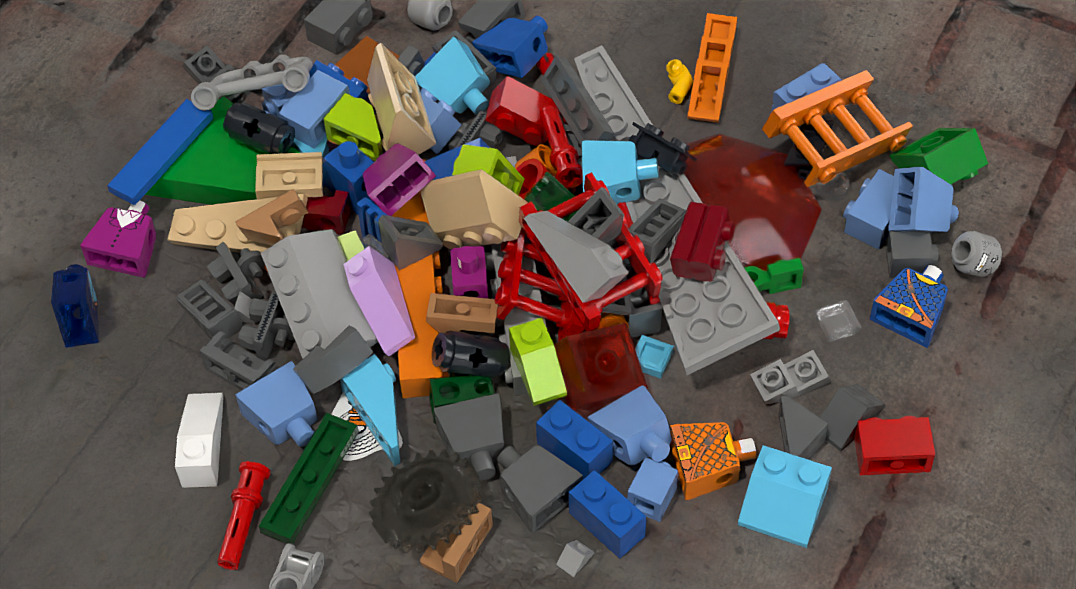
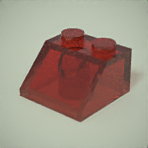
M627 323L570 335L554 345L567 391L565 396L567 404L575 412L618 400L642 385L646 389L648 388Z

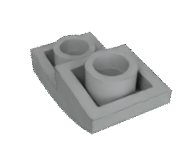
M814 350L786 364H783L782 360L779 359L750 374L765 404L780 402L781 396L794 398L830 383V378Z

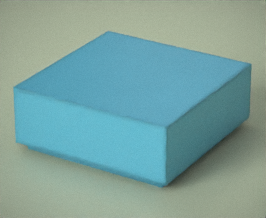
M641 335L629 360V368L661 379L673 354L674 346Z

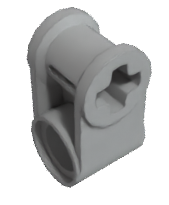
M288 543L282 551L279 564L270 581L269 589H313L322 573L325 559L324 553L319 551L315 554L296 549L294 544Z

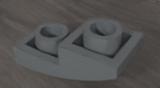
M208 45L186 60L182 66L198 84L202 82L210 83L216 76L235 70L230 63L225 66ZM244 92L226 95L224 97L232 102Z
M349 325L325 349L317 345L293 370L308 390L315 394L346 376L367 359L373 351L358 330Z

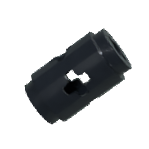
M234 103L228 110L223 122V129L229 134L230 138L245 145L253 146V148L266 154L287 153L295 138V128L288 125L287 120L266 113L248 103Z
M449 330L446 333H439L434 340L432 362L435 367H440L443 372L463 375L470 374L472 376L492 379L495 376L503 375L507 369L509 349L507 344L501 342L499 338L470 335L469 333Z

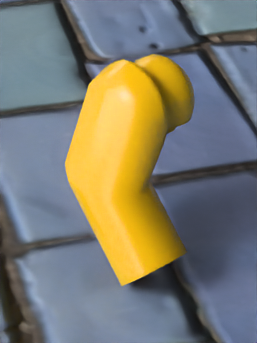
M674 59L668 62L666 66V71L669 73L668 77L674 85L668 94V98L675 104H681L693 84V78L687 67L682 65L680 60Z

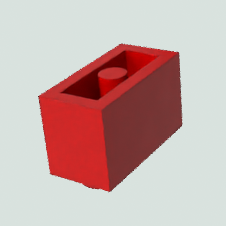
M506 76L492 91L485 121L537 147L547 141L540 119V112L546 106H557L553 99Z
M904 416L900 419L883 420L873 417L857 422L854 442L860 476L931 472L935 450L929 417Z

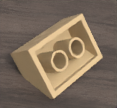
M382 43L378 44L375 47L367 81L371 92L368 94V97L376 109L377 116H375V119L384 137L381 139L382 145L388 151L394 144L399 143L419 155L434 146L436 141L416 77Z
M482 169L432 180L420 190L430 227L438 238L443 241V245L449 249L494 243L500 244L505 241L517 240L522 228L519 223V207L528 202Z

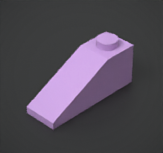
M366 247L343 265L353 296L384 353L390 356L415 339V335L394 263L372 247Z

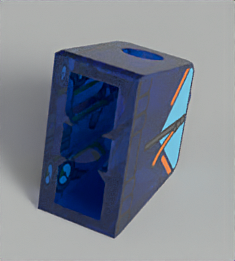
M73 264L68 266L66 270L56 271L53 273L51 304L65 347L99 343L97 297L88 268ZM79 307L81 319L73 316L74 310Z

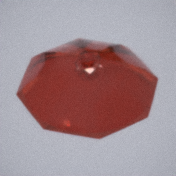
M721 133L687 143L690 146L688 153L697 158V161L695 162L688 158L685 162L687 169L684 174L703 204L707 206H722L728 209L730 221L735 224L733 239L728 244L744 268L755 266L763 271H767L768 264H773L779 260H792L796 258L801 260L822 208L811 189L804 183L805 180L798 177L795 166H785L784 163L788 154Z

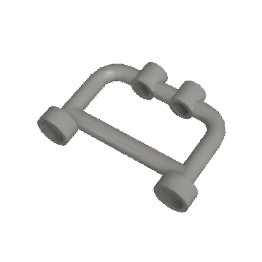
M279 55L273 62L266 64L250 61L242 69L218 75L210 83H200L193 89L191 100L198 109L209 110L218 102L221 96L283 84L289 91L298 92L309 82V71L313 67V61L308 57L290 58L287 55ZM277 63H282L285 66V70L280 69ZM248 69H253L256 76L251 75Z

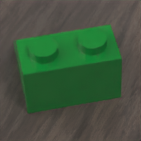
M938 128L890 154L891 161L899 169L924 167L951 185L958 180H966L976 176L978 169L989 164L975 128Z

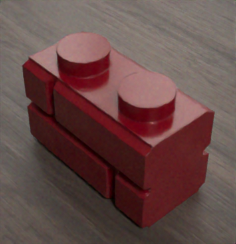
M690 202L688 204L670 257L673 274L676 277L688 279L693 277L696 280L712 282L716 270L721 271L723 269L726 252L723 248L725 242L732 241L735 224L730 221L729 211L726 207L707 206L697 202Z

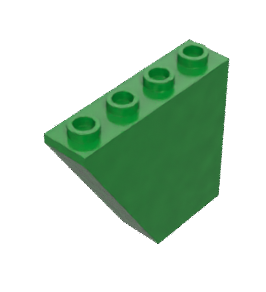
M223 96L209 109L212 111L213 120L145 195L209 205L257 199L255 191L257 155L266 153L230 138L229 134L224 131L223 122L225 116L234 103ZM291 146L287 153L300 152Z

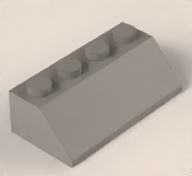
M330 229L287 236L261 253L303 359L317 345L325 349L349 325L358 330L369 347L378 343L375 334L349 288L343 265L347 262V259L335 231Z

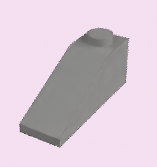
M548 211L528 214L524 218L583 303L602 298L628 274V271L622 264L620 255L611 249L608 244Z

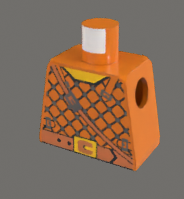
M724 422L670 425L672 441L669 445L676 470H678V477L685 500H690L736 483L739 479V462L756 459V448L753 439L747 438L733 441L729 426Z

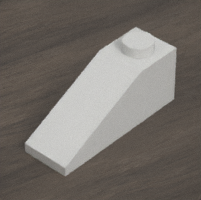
M223 393L188 394L177 435L175 469L182 488L216 487L218 484Z

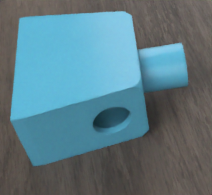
M454 36L415 76L419 86L425 88L439 101L443 100L458 113L464 112L469 107L475 115H478L480 110L484 112L489 106V101L483 96L482 92L489 86L490 80L469 47Z
M582 141L583 192H585V175L592 172L597 181L602 180L605 183L611 198L616 204H619L621 202L637 200L641 196L640 180L659 178L657 158L639 160L636 145L631 141Z

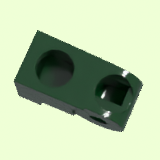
M472 375L430 379L429 401L433 423L436 424L434 408L495 394L492 379Z

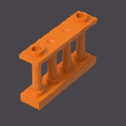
M867 70L774 109L763 126L762 130L769 139L779 134L788 135L813 166L812 171L804 182L807 187L819 182L825 184L838 173L889 150L895 152L907 142L906 136L913 125L910 122L896 128L890 125L867 97V90L874 81V78ZM851 103L853 105L857 104L881 134L870 138L845 106ZM828 113L830 115L834 114L858 145L847 149L821 116ZM805 123L812 125L835 155L824 160L798 126Z

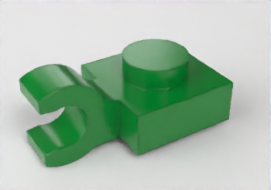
M800 258L784 259L768 264L767 271H763L755 266L744 268L749 277L755 280L753 283L759 292L768 290L769 294L801 288L804 267Z

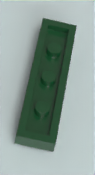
M326 413L259 524L260 533L286 544H293L359 433L357 424Z

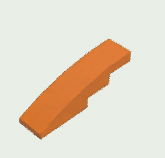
M707 13L699 58L697 59L688 119L719 123L738 17Z

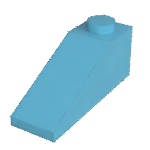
M374 354L341 378L340 382L342 392L393 465L396 466L401 463L396 399L393 385L396 382V377L391 367L387 363L382 365Z

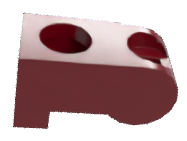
M336 190L334 197H308L306 205L308 213L304 215L301 228L314 231L332 229L336 234L343 235L352 212L349 192Z

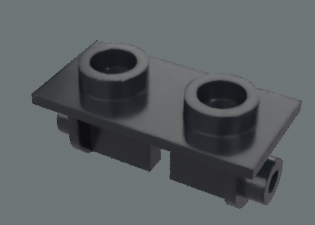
M824 120L832 129L834 121ZM802 124L801 132L821 155L827 144L812 125ZM793 143L784 164L785 166H795L798 177L806 180L813 166Z
M633 122L632 125L639 129L637 135H632L628 141L635 143L637 154L641 157L652 159L657 151L660 152L657 157L658 166L672 175L684 174L687 169L685 162L688 158L695 162L697 161V158L688 153L689 145L675 137L672 138L671 142L662 138L664 132L649 123L644 128Z

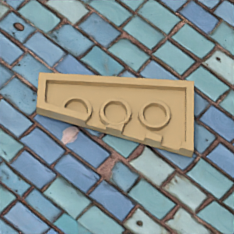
M298 194L306 207L308 197L305 194ZM278 197L175 209L168 241L175 245L217 250L216 247L219 244L225 242L231 252L240 253L244 248H248L250 251L263 252L270 248L271 245L248 240L237 227L235 221ZM304 215L296 223L280 228L284 238L300 234Z

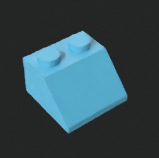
M763 445L750 478L738 525L807 548L828 490L832 467Z

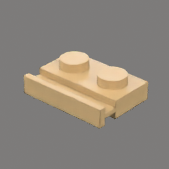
M322 152L257 155L255 190L257 199L280 197L292 189L297 194H305L307 197H323Z

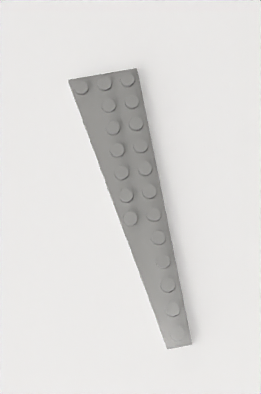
M602 45L574 58L581 82L615 133L610 141H628L632 135H637L639 129L632 125L633 122L644 128L647 123L653 125ZM657 151L654 158H657L660 152ZM638 155V159H639V160L645 159V158L641 157L640 155ZM658 166L659 178L640 180L641 196L637 200L626 202L634 224L659 198L687 210L690 202L702 203L685 174L672 175ZM660 214L658 215V216H660V217H662V218H664V219H666V220H668V221L670 220L669 218H667V217H665V216H662V215H660ZM679 227L652 263L657 265L663 277L659 292L660 303L687 376L779 331L780 326L728 242H725L723 248L726 252L724 267L721 271L716 270L712 282L696 280L693 277L691 279L676 277L673 274L670 257L680 230Z

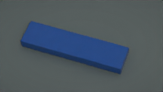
M186 99L107 185L109 192L136 205L213 120L212 111L200 110L194 106L192 101Z

